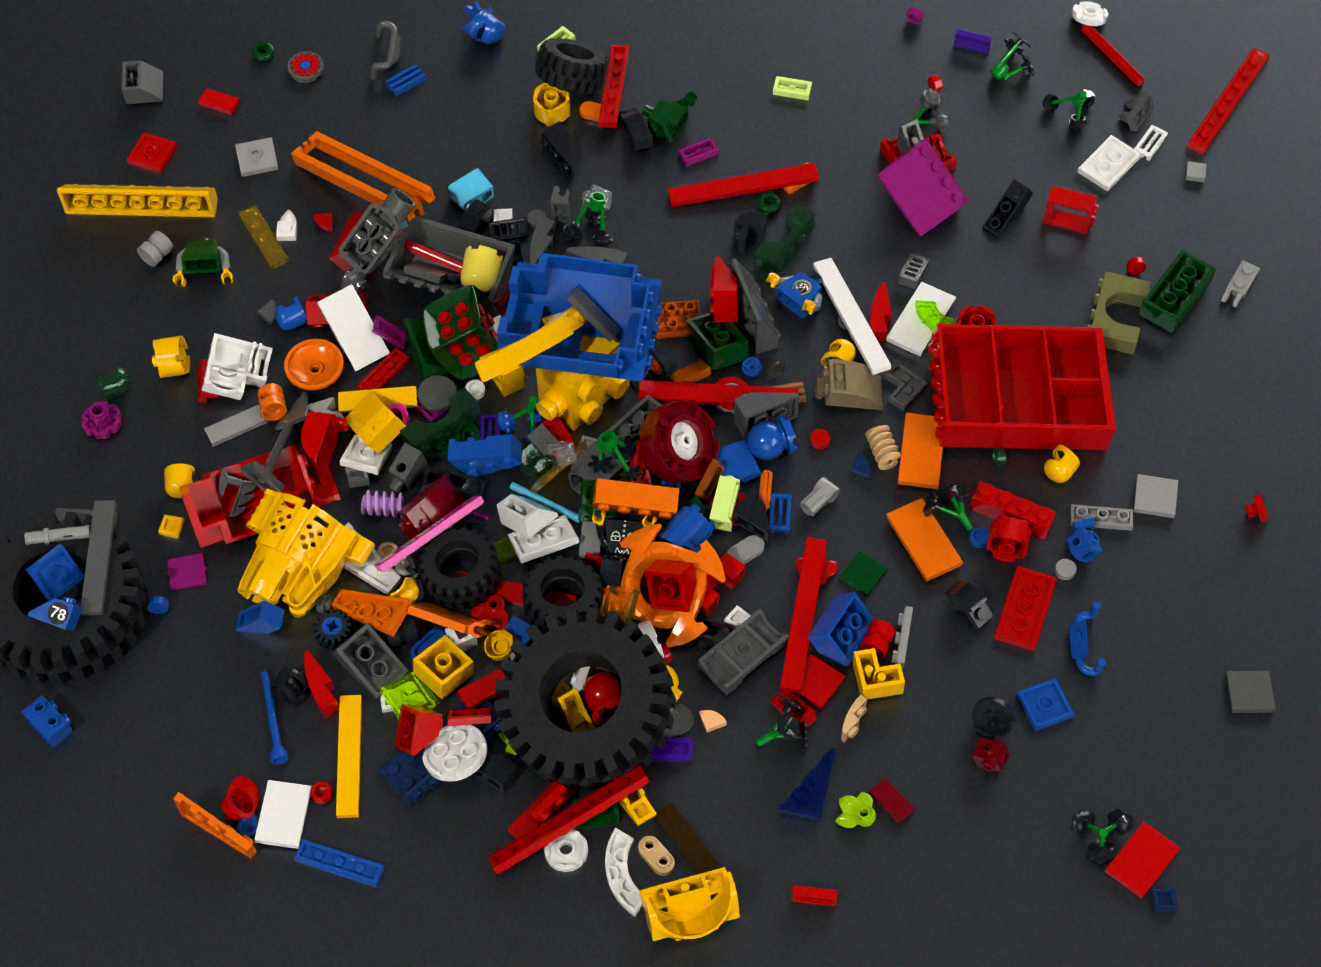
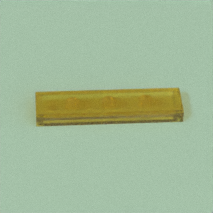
M256 205L239 212V217L271 269L289 262L286 253Z

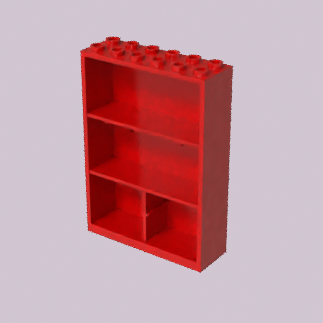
M937 324L935 332H932L931 335L932 343L928 344V354L932 356L929 368L930 371H933L931 388H934L935 393H933L932 402L933 405H936L934 422H937L938 427H936L935 437L939 439V447L1055 449L1057 445L1061 444L1070 450H1107L1116 426L1102 328Z

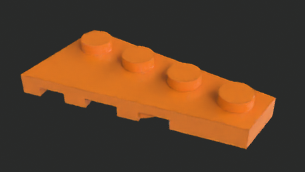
M341 589L331 605L335 611L337 609L341 610V613L345 612L350 618L363 624L368 623L372 628L394 637L407 615L409 605H412L409 599Z
M180 792L173 798L181 816L250 859L256 854V849L253 845L254 841L248 836H241L233 827L224 824Z

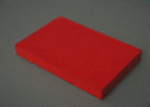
M1143 822L1106 868L1105 873L1142 899L1179 852L1180 847L1146 822Z

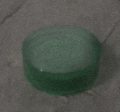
M994 447L993 463L995 467H1004L1006 464V453L1003 447Z

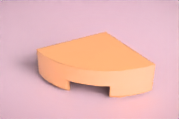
M711 710L699 711V717L706 732L727 725L726 720L719 713Z

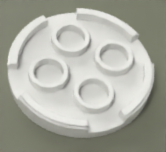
M447 725L441 728L439 736L425 747L422 756L423 763L429 774L438 780H462L475 773L484 763L488 751L487 742L482 732L473 725Z

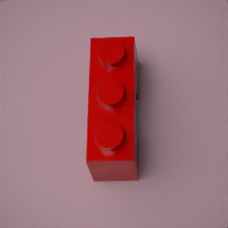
M727 552L722 557L719 556L724 569L725 583L707 574V591L699 613L705 618L719 605L720 594L712 588L715 585L724 584L733 589L745 576L746 566Z

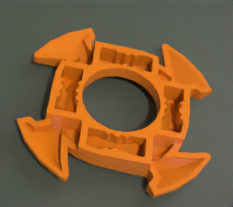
M655 524L632 532L620 542L624 549L630 548L631 550L620 582V597L603 588V601L607 613L612 611L619 614L624 623H626L625 621L628 618L639 622L648 620L653 627L665 630L673 629L665 643L668 648L684 645L698 638L708 629L703 622L697 623L695 621L707 591V574L722 583H725L726 579L722 562L715 549L707 540L700 544L701 550L697 553L667 542H653L662 528L661 524ZM657 559L694 564L697 583L689 612L654 609L644 599L641 591L642 579L645 575V570Z

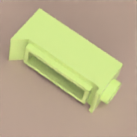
M720 475L709 517L710 522L714 521L715 529L732 532L731 521L740 490V479H736L733 476Z

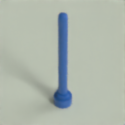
M264 670L261 673L273 744L270 758L272 764L278 765L288 761V753L281 744L273 693L269 688L271 685L270 674Z

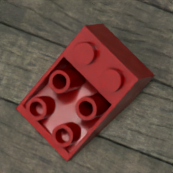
M715 256V264H711L710 315H714V322H738L737 278L719 256Z

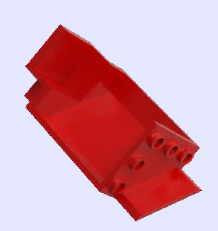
M295 444L283 447L272 473L285 485L281 493L306 500L303 507L310 510L313 504L319 508L341 500L329 468L321 486L311 475L306 456H304L301 448L297 449ZM271 451L223 468H225L229 476L251 481L240 472L243 465L253 461L263 465L266 463ZM223 468L203 474L202 480L179 487L200 548L223 540L226 544L258 534L249 529L246 524L250 521L251 515L256 511L260 500L263 499L264 491L257 486L255 490L247 494H254V498L243 505L246 507V510L236 518L230 519L239 487L227 484L223 497H219V480ZM283 502L288 507L294 509V504Z

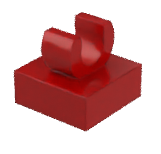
M1261 494L1253 496L1255 504L1245 505L1248 518H1254L1259 515L1260 522L1268 521Z

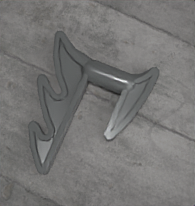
M223 468L219 480V497H223L227 484L239 487L230 514V519H234L246 510V507L243 505L254 498V494H247L255 490L257 485L252 481L229 476L225 468Z

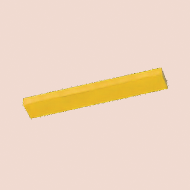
M361 695L340 696L337 818L359 817Z

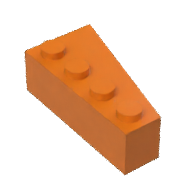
M597 478L594 486L592 507H597V510L600 511L615 510L622 514L631 513L640 516L648 514V517L655 516L659 519L671 520L677 513L679 488Z

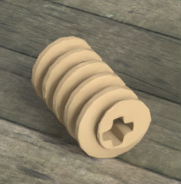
M888 425L873 427L865 433L875 460L878 463V468L881 470L894 468L898 464L897 460L901 457V453L897 452L898 446L894 445L895 440L892 438L893 434L889 432L890 427Z

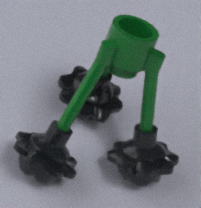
M593 192L590 199H586L585 205L577 219L572 224L565 223L560 227L563 236L567 240H578V238L582 237L581 230L578 227L585 213L589 223L594 225L600 224L599 232L591 235V242H594L598 247H607L609 243L613 242V235L606 233L605 228L606 218L608 217V214L605 213L606 196L601 192Z

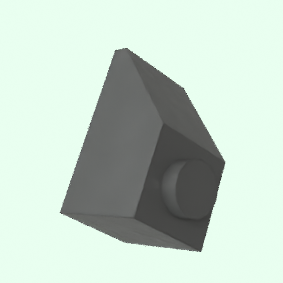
M918 119L899 127L897 144L900 154L905 152L914 143L924 140Z

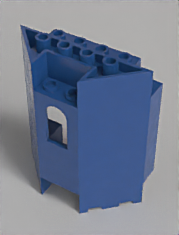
M547 253L540 254L538 264L518 262L517 267H512L509 280L510 298L505 317L501 316L497 330V350L542 328L545 325L542 318L564 312L572 307L567 301V297L578 286L620 328L613 339L618 341L621 346L617 348V353L602 354L579 350L582 335L605 338L588 321L573 331L574 334L519 364V366L643 381L652 365L650 352L655 350L656 339H653V337L658 334V317L662 315V305H660L662 280L642 278L641 274L638 273V265Z

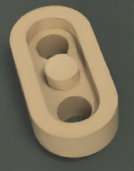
M643 837L638 844L641 857L656 874L660 876L671 874L675 867L673 856L656 837ZM647 844L653 845L651 849H648L645 846ZM661 860H666L667 864L662 865L659 862Z

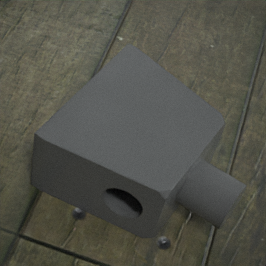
M404 443L389 468V473L393 479L387 487L390 491L398 494L402 487L411 490L422 477L425 468H428L429 465L421 451Z

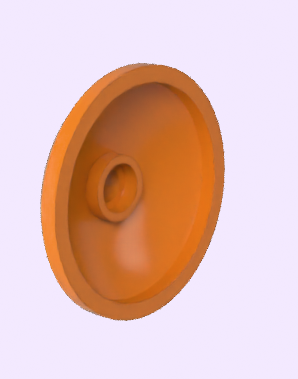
M308 339L298 343L288 352L284 361V370L289 381L304 390H320L330 386L340 377L344 367L343 356L339 348L332 342L324 339Z

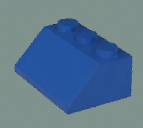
M855 592L836 594L808 635V639L819 653L844 666H848L853 659L854 651L859 650L864 636H868L867 629L874 619Z

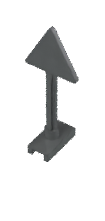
M305 391L274 427L276 430L282 429L266 463L261 465L257 461H253L243 465L240 471L264 492L266 488L282 492L285 486L272 475L273 467L292 431L293 425L306 419L308 414V394Z

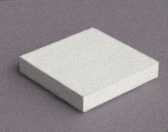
M354 435L340 459V465L378 475L392 451V444H389L378 455L358 435Z

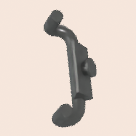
M389 21L379 22L376 28L375 36L377 38H382L384 28H388L391 33L387 41L385 62H376L371 67L370 79L372 80L377 78L379 69L385 70L390 68L393 63L398 62V58L401 55V37L398 35L396 26Z

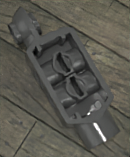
M393 188L383 202L370 204L339 247L341 256L353 267L343 276L341 290L352 284L357 293L361 292L368 283L365 276L379 269L409 228L405 218L415 206V202L403 191Z

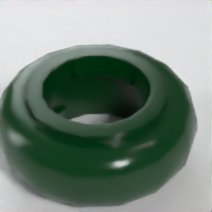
M260 42L252 50L253 57L263 62L270 60L275 53L274 47L268 42Z
M767 193L759 198L758 207L763 213L773 214L780 209L781 201L777 195ZM772 202L774 205L768 206L765 203Z

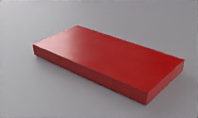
M1017 566L994 639L1035 651L1057 578Z

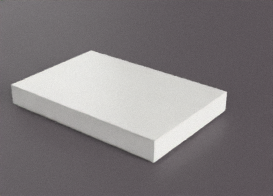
M1110 135L1078 168V173L1108 192L1141 158V153Z
M565 514L556 517L531 538H527L518 532L508 534L509 541L521 564L579 543L578 536Z
M268 780L255 835V843L299 848L310 800L311 786Z

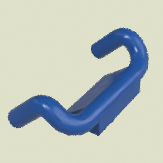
M1097 601L1092 604L1090 611L1077 614L1073 624L1069 625L1071 656L1076 660L1078 669L1088 676L1101 674L1106 665V661L1102 658L1098 659L1094 668L1088 667L1084 661L1089 653L1086 619H1093L1098 615L1101 604Z

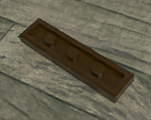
M672 803L654 816L655 820L697 874L722 868Z

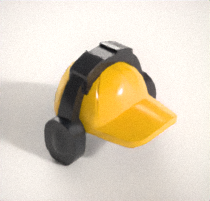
M408 565L405 569L412 577H405L401 587L391 593L390 597L409 599L412 604L423 602L426 594L424 593L423 583L420 580L421 576L414 568Z

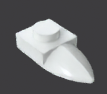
M287 210L280 221H277V241H296L297 220L291 210Z

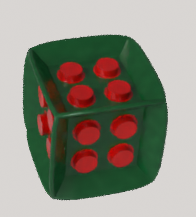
M467 285L438 298L426 306L423 310V323L430 350L436 360L452 376L459 380H464L478 375L475 362L480 360L479 357L498 348L497 330L501 315L496 306L479 288L474 285Z

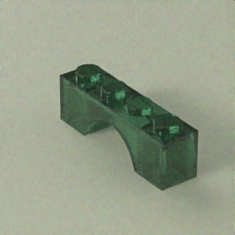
M796 203L787 213L785 219V228L789 231V235L777 242L764 241L754 253V266L767 273H775L777 270H781L785 260L793 255L797 245L803 243L806 234L813 231L816 225L815 213Z
M464 387L449 397L450 409L442 420L435 423H423L415 420L401 429L402 442L418 449L422 453H426L430 447L442 442L451 433L460 430L464 424L475 420L480 414L479 403Z

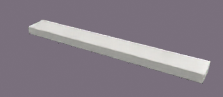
M832 258L814 262L813 268L822 277L824 288L872 375L891 370L888 358Z

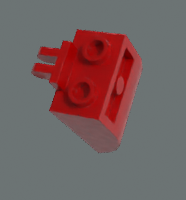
M308 412L301 430V442L310 473L315 481L322 486L338 442L337 431L346 432L349 427L345 418L336 417L335 414Z

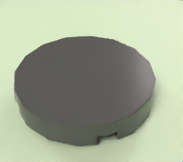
M431 376L425 379L417 390L421 406L431 412L450 409L457 399V389L454 382L445 376Z

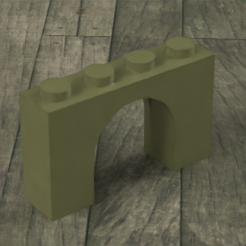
M1105 271L1103 279L1099 278L1097 289L1100 290V294H1095L1093 305L1097 306L1096 309L1091 310L1089 320L1093 322L1092 325L1088 324L1087 328L1103 329L1105 348L1134 355L1140 328L1115 322L1108 316L1105 309L1116 303L1141 307L1143 300L1149 294L1150 281Z

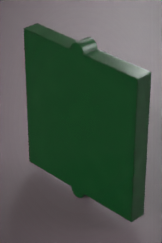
M859 551L841 573L839 579L850 585L851 589H856L868 596L888 569L876 562L875 558H870Z

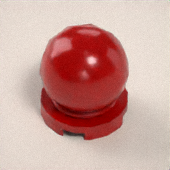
M607 672L593 674L582 687L583 702L593 712L592 720L596 726L599 724L602 726L613 716L621 699V681L615 675Z

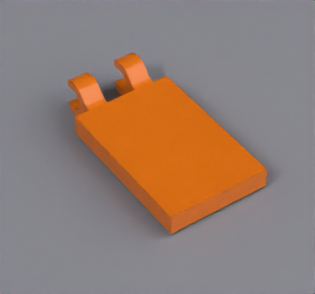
M428 602L409 605L407 614L462 633H469L475 638L490 634L484 627L486 624H493L491 619L480 621Z

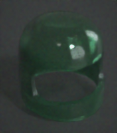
M113 367L114 373L106 376L101 371L94 373L107 400L123 395L131 388L130 377L122 367Z

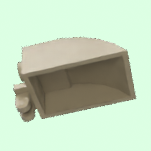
M829 359L827 365L823 366L822 378L817 377L814 387L816 399L825 397V405L883 410L881 377L879 374L872 375L867 365L854 361Z

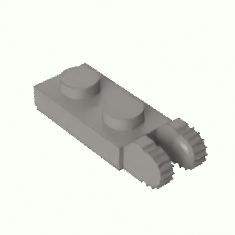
M1242 260L1229 282L1221 301L1226 302L1230 294L1236 296L1232 306L1237 307L1241 299H1244L1260 268Z

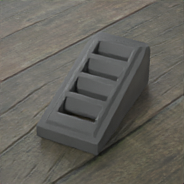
M911 253L899 275L898 284L916 290L929 263V259Z

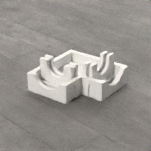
M214 333L201 391L241 400L245 384L254 385L259 388L265 385L273 348L263 346L262 343L256 344L257 342L255 341L251 343ZM261 360H264L262 376H259ZM217 386L229 388V389H231V390L222 389V388H219V387H217Z

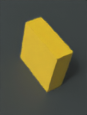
M164 514L158 530L159 535L179 539L185 519Z

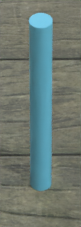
M515 482L511 483L509 487L511 490L561 515L565 514L567 518L579 524L582 522L578 520V513Z

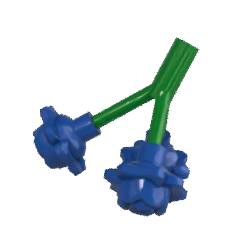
M531 396L527 407L516 414L508 413L506 410L499 412V418H497L498 427L507 433L515 431L517 418L527 413V419L530 420L531 426L529 427V433L525 434L522 441H525L529 447H534L526 437L537 428L535 426L536 423L545 421V418L536 408V404L540 400L537 401L536 397Z

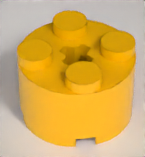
M548 83L540 84L535 89L533 95L535 117L548 127L559 121H565L570 116L569 92L549 86Z
M183 336L153 340L155 355L152 356V363L154 367H158L160 378L180 376L190 372V355L186 356L185 349H188V346Z

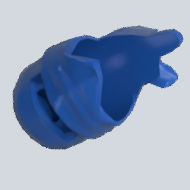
M474 1L473 7L465 6L464 9L470 15L472 21L462 26L463 32L469 37L488 45L495 44L502 38L506 25L492 15L494 11L491 6L487 9H482L476 1Z

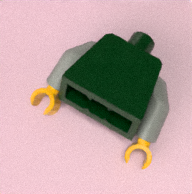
M202 238L200 241H190L187 247L177 254L175 269L177 274L173 276L174 284L177 287L178 281L181 280L182 286H186L187 281L183 276V272L184 274L221 272V270H223L221 274L222 283L225 285L224 279L227 277L231 278V283H233V275L229 271L228 253L221 246H217L216 240Z

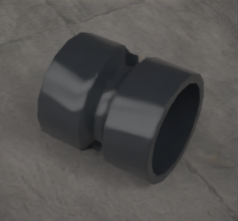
M413 615L405 617L394 637L387 635L390 648L401 645L402 641L406 643L419 641Z

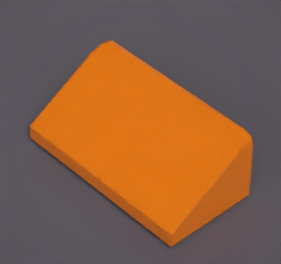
M700 359L677 370L668 377V380L670 382L695 383L710 376L711 368Z

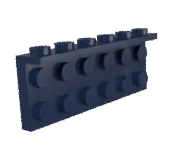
M461 701L452 710H461L467 708ZM486 701L475 708H492V723L472 725L482 732L488 744L496 733L500 734L502 732L498 724L502 719L496 713L495 707L489 701ZM448 713L442 717V728L448 725ZM425 747L416 755H410L401 750L378 769V773L408 805L418 802L427 790L435 788L441 781L431 776L423 763L422 756Z

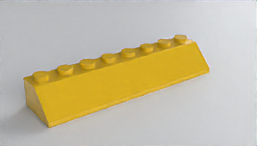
M65 184L57 188L66 214L215 217L218 202L215 188Z

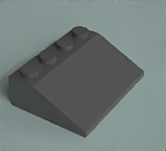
M731 259V272L737 278L738 313L755 353L759 354L778 348V340L781 339L778 328L775 329L773 316L767 311L766 299L760 295L761 288L759 283H755L753 276L736 259Z

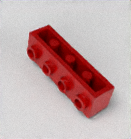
M981 481L972 496L970 510L994 520L1000 514L1017 519H1025L1029 522L1031 535L1045 541L1056 516V512L1048 507H1042L1029 499L1020 498L1009 491H1003L990 483H983Z

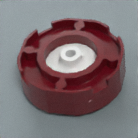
M687 400L675 401L654 408L648 414L640 432V447L647 467L663 481L670 484H683L703 478L712 459L716 460L719 454V440L715 441L712 429L716 426L710 415L694 402Z

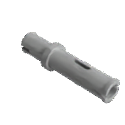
M90 525L50 530L49 528H44L41 531L25 532L24 537L26 545L39 543L48 545L56 541L90 538L91 529Z

